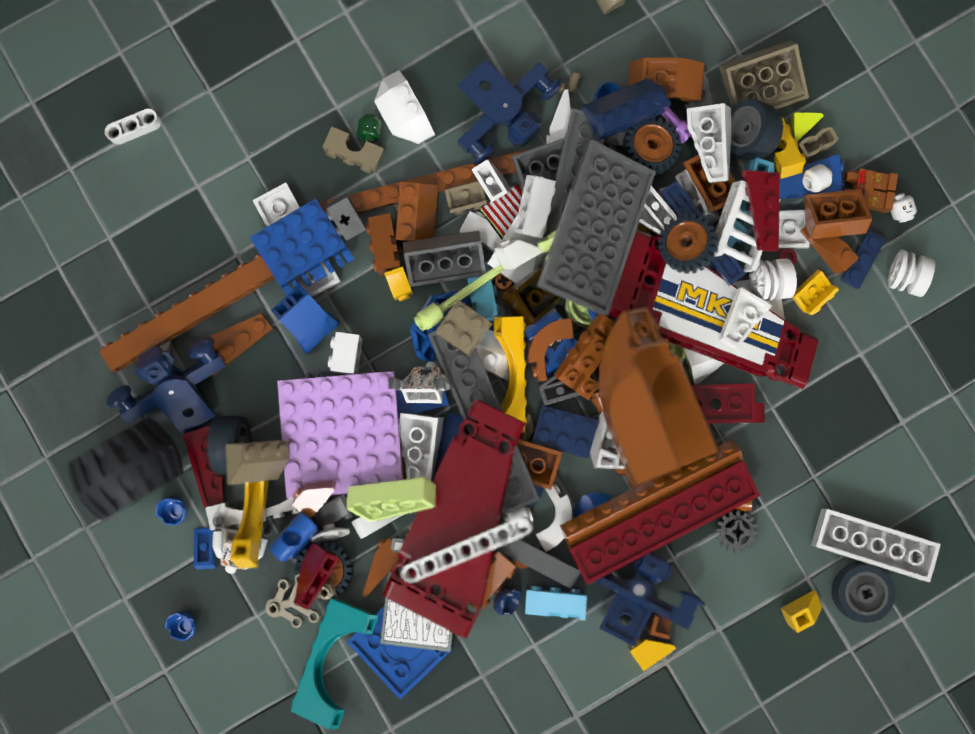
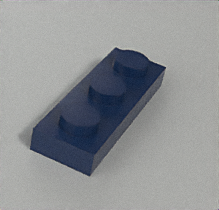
M870 230L867 231L855 253L859 259L845 271L840 281L858 290L886 239Z

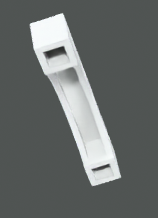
M289 498L278 505L266 508L264 521H266L268 516L273 515V518L276 519L284 517V512L292 511V514H296L301 511L292 506L294 498ZM228 503L206 507L210 530H215L212 523L214 517H216L215 524L217 525L222 523V517L225 520V525L221 528V532L232 525L239 528L243 510L229 507Z

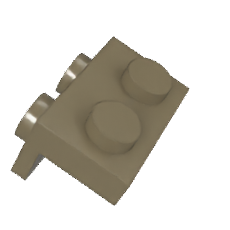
M478 180L444 189L449 211L455 215L463 214L466 212V209L470 208L479 210L487 204L483 187Z

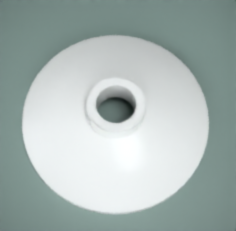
M328 524L323 526V531L317 533L311 540L312 542L334 540L348 535L350 530L339 527L335 528L334 524Z

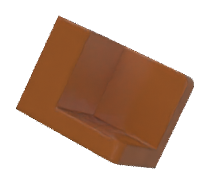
M653 613L648 632L652 635L669 639L670 635L668 633L671 621Z

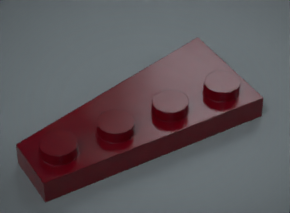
M743 170L741 173L742 178H745L746 196L749 197V212L753 217L754 225L752 227L757 251H779L780 173Z
M210 426L183 434L204 508L224 503L223 474L214 473L209 463L208 433Z

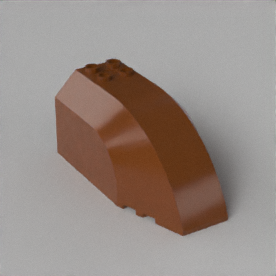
M647 307L626 311L618 318L604 347L599 377L600 398L604 417L632 486L719 452L681 360L677 354L673 355L668 348L670 343L667 338L663 339L657 331L660 327Z

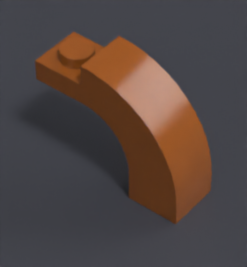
M571 319L558 320L545 325L531 340L527 352V363L535 362V366H532L533 377H537V381L547 380L544 359L547 348L557 340L573 338Z

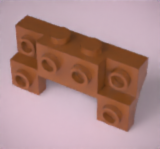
M597 314L554 373L556 378L587 400L591 398L599 387V384L590 376L601 362L606 341L615 325V322L604 314Z

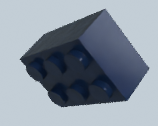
M541 406L531 443L588 459L598 420Z

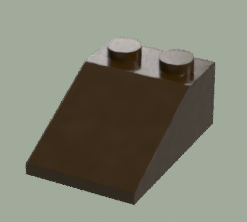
M545 263L501 295L513 315L523 316L525 326L535 324L563 299L554 293L538 287Z

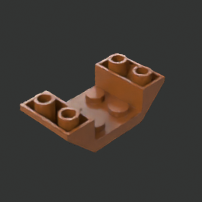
M641 58L630 62L628 86L648 78L660 85L668 98L701 102L705 63L685 58Z

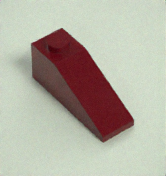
M315 543L312 544L303 559L294 598L295 605L309 610L339 561L337 556Z

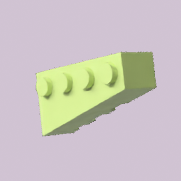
M418 477L416 479L348 487L346 509L369 522H374L435 507L436 484L425 477Z

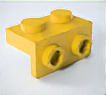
M817 270L795 291L792 298L802 312L813 315L820 311L821 307L831 300L839 289L829 282L822 271Z

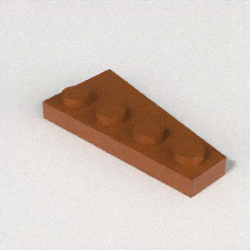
M259 314L209 337L214 339L213 347L218 349L224 356L227 366L274 329L265 317Z

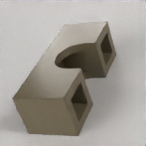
M331 127L323 144L326 155L333 159H336V157L341 158L345 164L350 166L354 164L360 166V169L366 173H371V171L377 173L385 155L384 148L366 141L363 149L360 151H350L348 149V144L351 140L350 135Z

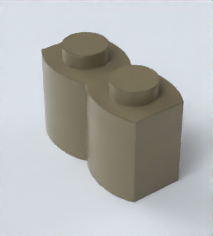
M827 127L820 130L815 136L803 139L798 145V150L800 154H804L805 160L809 161L817 153L829 150L839 138L832 127Z

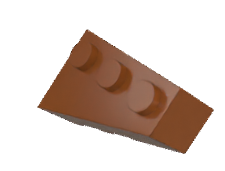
M390 213L368 217L369 223L365 224L367 234L371 235L372 242H369L371 253H374L375 260H373L374 271H378L380 276H384V273L401 267Z
M499 551L493 554L482 607L483 610L490 603V596L493 593L497 594L503 587L502 582L506 578L509 580L516 571L514 569L516 565ZM469 603L472 607L477 609L474 603Z

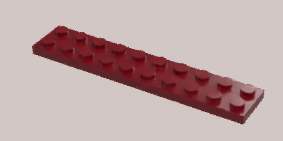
M741 460L570 547L569 550L585 583L588 585L759 497L760 494L744 461Z

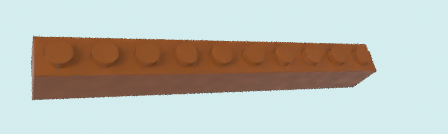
M260 254L256 255L250 263L245 262L237 267L238 270L233 273H225L220 277L221 280L216 283H208L204 286V290L199 293L197 291L187 296L188 299L182 303L180 301L170 306L171 309L165 313L163 311L154 315V319L148 323L147 321L137 325V329L131 333L130 331L123 333L119 336L120 339L114 343L111 341L103 345V349L99 352L109 369L114 374L137 361L142 353L152 347H160L274 280V276Z
M731 439L717 446L719 452L653 478L560 525L565 542L570 548L743 460L741 449Z

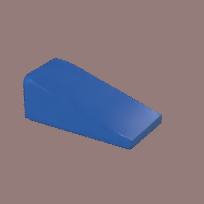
M210 527L194 529V567L197 570L216 568V556L212 547L214 530H210Z

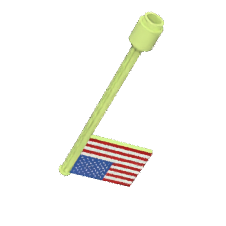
M516 185L505 195L481 208L482 213L502 237L505 236L519 212L522 192ZM502 264L495 269L492 268L442 304L436 305L432 303L417 313V316L414 318L417 326L424 331L425 329L429 330L444 319V312L454 306L457 300L461 301L505 270Z

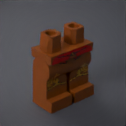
M861 168L857 171H847L844 176V182L853 185L852 189L844 188L843 191L861 189L869 210L888 213L893 210L895 197L893 192L896 191L898 174L879 173Z

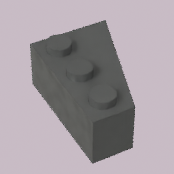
M594 370L590 378H592L594 381L598 383L597 376ZM555 376L538 388L543 406H549L581 396Z

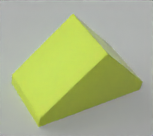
M794 113L790 118L793 139H796L798 142L824 115L822 113Z

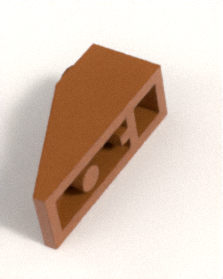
M806 225L800 230L802 235L835 274L846 271L859 259L848 244L838 236L810 239Z
M383 538L376 546L378 550L375 552L363 591L364 597L381 582L399 559L398 554L391 549V538H388V540Z

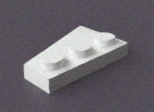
M742 287L738 288L718 340L733 349L738 348L751 333V329L756 323L760 322L765 312L773 305Z

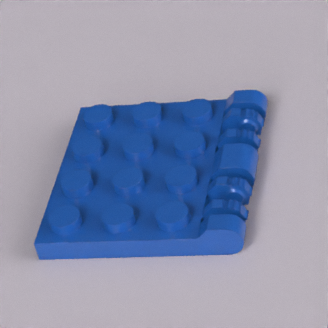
M316 198L250 237L253 245L286 296L293 291L288 282H291L295 289L299 285L295 280L298 276L302 277L307 287L312 285L305 274L307 271L315 283L325 278L327 274L320 264L322 262L330 273L335 272L328 258L333 256L338 266H345L338 252H340L347 264L354 260Z
M383 607L376 613L378 619L373 633L362 634L356 632L347 643L394 694L401 699L449 652L380 644L384 616Z

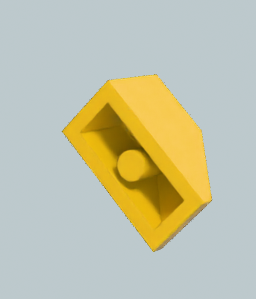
M403 267L384 273L394 299H399V301L409 299V295L413 293Z
M639 638L635 647L631 646L629 651L642 670L645 671L676 648L672 643L646 638L641 640Z

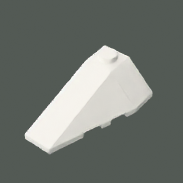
M725 103L687 108L688 129L694 140L695 148L699 153L708 182L729 181L732 128L731 108Z
M400 413L399 433L403 449L402 455L406 465L407 480L425 477L433 482L444 417Z

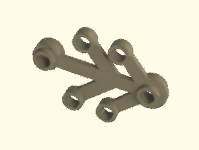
M300 573L295 576L296 584L289 599L283 601L286 590L291 587V581L288 578H283L278 582L279 589L275 598L268 600L265 606L269 616L274 618L282 616L291 621V625L294 628L302 626L304 618L301 615L291 613L286 608L292 607L307 615L312 623L321 619V612L319 610L311 608L307 610L294 604ZM282 582H285L287 584V587H284L282 585ZM326 582L315 599L322 598L328 600L333 597L336 592L334 585ZM323 589L327 591V595L324 594ZM312 613L316 614L317 619L313 618ZM296 618L300 621V624L296 623Z

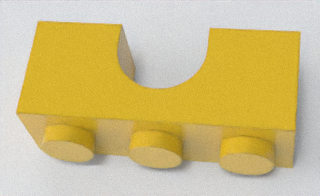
M782 118L783 134L777 148L783 151L775 153L774 166L777 173H780V179L802 173L803 166L806 163L804 154H800L798 150L797 140L793 139L791 135L790 125L786 124L784 118Z

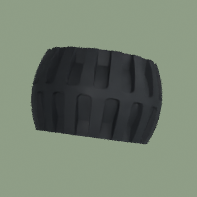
M151 417L121 431L68 463L70 480L77 497L101 521L184 473L181 456L174 440Z

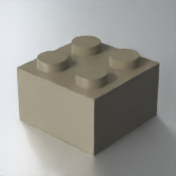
M457 300L435 333L470 357L492 324Z

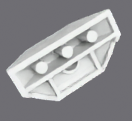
M398 70L383 78L374 102L392 135L417 144L433 137L435 134L425 112L402 73Z
M488 330L476 349L485 370L508 381L509 370L505 352L499 341L495 338L494 332Z

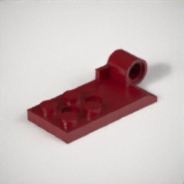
M754 383L691 385L696 398L702 403L701 409L708 424L765 423L764 403H755ZM712 399H719L721 401L719 409L714 410L710 407Z

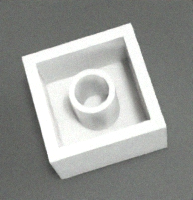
M336 332L335 337L332 336L331 348H333V355L329 356L328 367H330V371L334 374H358L363 341L359 335Z

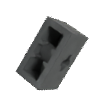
M347 193L327 203V210L325 212L329 220H334L336 223L335 229L340 237L344 236L347 241L366 230L364 221ZM343 214L345 217H348L347 221H345V219H341V216Z

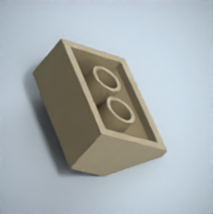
M288 440L226 444L228 485L278 479L289 461Z

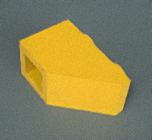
M813 590L782 607L781 610L787 624L799 633L815 624L822 605L816 591Z

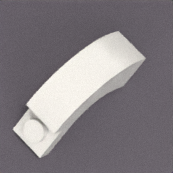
M556 483L553 484L552 490L545 488L555 507L554 520L546 529L535 534L545 552L557 546L564 539L560 525L572 520L570 500L567 495L561 498L558 496L561 492Z

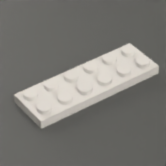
M287 183L252 200L267 227L300 208ZM323 262L320 264L327 276L315 283L309 272H305L312 284L310 287L305 285L301 276L295 278L297 283L311 297L340 283L335 272L330 273Z

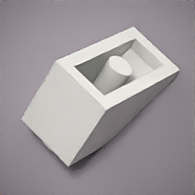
M489 159L472 169L491 202L505 195L511 189L501 172Z
M511 238L501 241L500 246L495 248L503 269L511 270L542 253L537 246L521 240H511Z

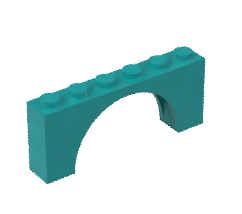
M330 599L325 609L324 619L319 625V633L313 642L310 658L306 662L304 675L299 681L297 694L293 698L291 712L327 729H339L345 710L331 699L325 688L323 680L325 657L330 647L346 634L353 632L372 634L378 615L340 599Z

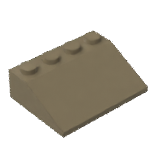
M786 41L719 65L723 84L732 107L740 101L754 99L779 109L809 98L798 44L792 41Z

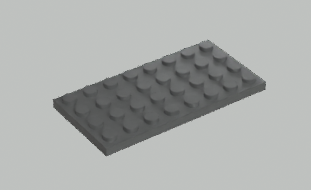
M592 139L587 140L538 287L598 314L608 316L656 171Z

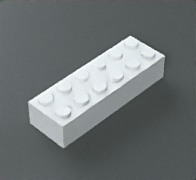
M821 509L811 546L926 582L931 581L941 545L829 509Z

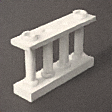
M741 180L732 183L715 230L719 240L718 253H715V256H722L724 253L746 263L743 269L744 272L756 271L759 267L762 251H757L754 237L735 229L733 226L736 218L754 225L753 217L741 211L740 208L742 200L749 202V197L746 196L745 192L746 183ZM731 235L752 245L749 255L729 247L727 244L729 236Z

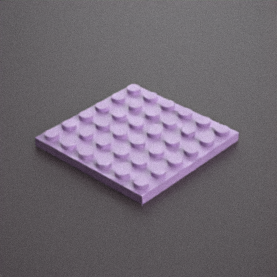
M395 371L277 381L282 440H288L289 461L284 468L286 498H293L292 495L298 487L302 488L306 483L336 481L337 483L334 491L331 493L332 495L348 493V487L403 480L397 395L395 389H388V379L395 378Z

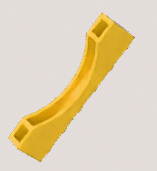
M494 316V336L505 352L509 370L508 387L501 408L503 412L525 422L526 427L525 407L527 401L525 398L526 379L524 378V369L526 368V361L524 359L526 347L524 340L525 322L523 316Z
M269 480L245 483L242 520L238 532L232 541L230 560L238 568L258 566Z

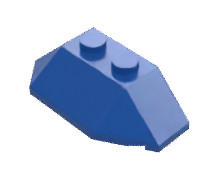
M459 291L431 295L422 310L432 303L436 305L442 304ZM465 297L461 302L468 306L471 300ZM452 307L444 312V319ZM443 320L429 330L425 329L422 331L415 321L410 327L416 356L426 363L433 362L437 356L428 334L436 331Z

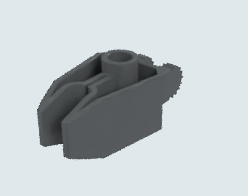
M348 493L334 495L332 497L333 501L318 509L314 517L319 526L333 524L342 518L346 521L355 516L353 512L346 509Z

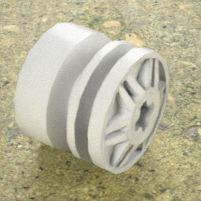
M901 249L890 267L888 287L891 289L897 287L898 291H903L907 286L908 294L918 297L924 296L934 275L935 260L923 255L919 256L916 260L915 253L910 252L908 254L907 250Z
M787 258L776 259L771 262L769 260L761 261L756 271L749 272L751 293L764 301L773 300L774 298H792L797 284L796 272L792 262Z

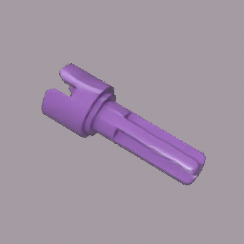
M669 108L663 114H660L665 121L669 122L670 126L673 125L675 128L674 133L678 132L679 136L677 139H680L682 144L691 136L686 120L681 121Z

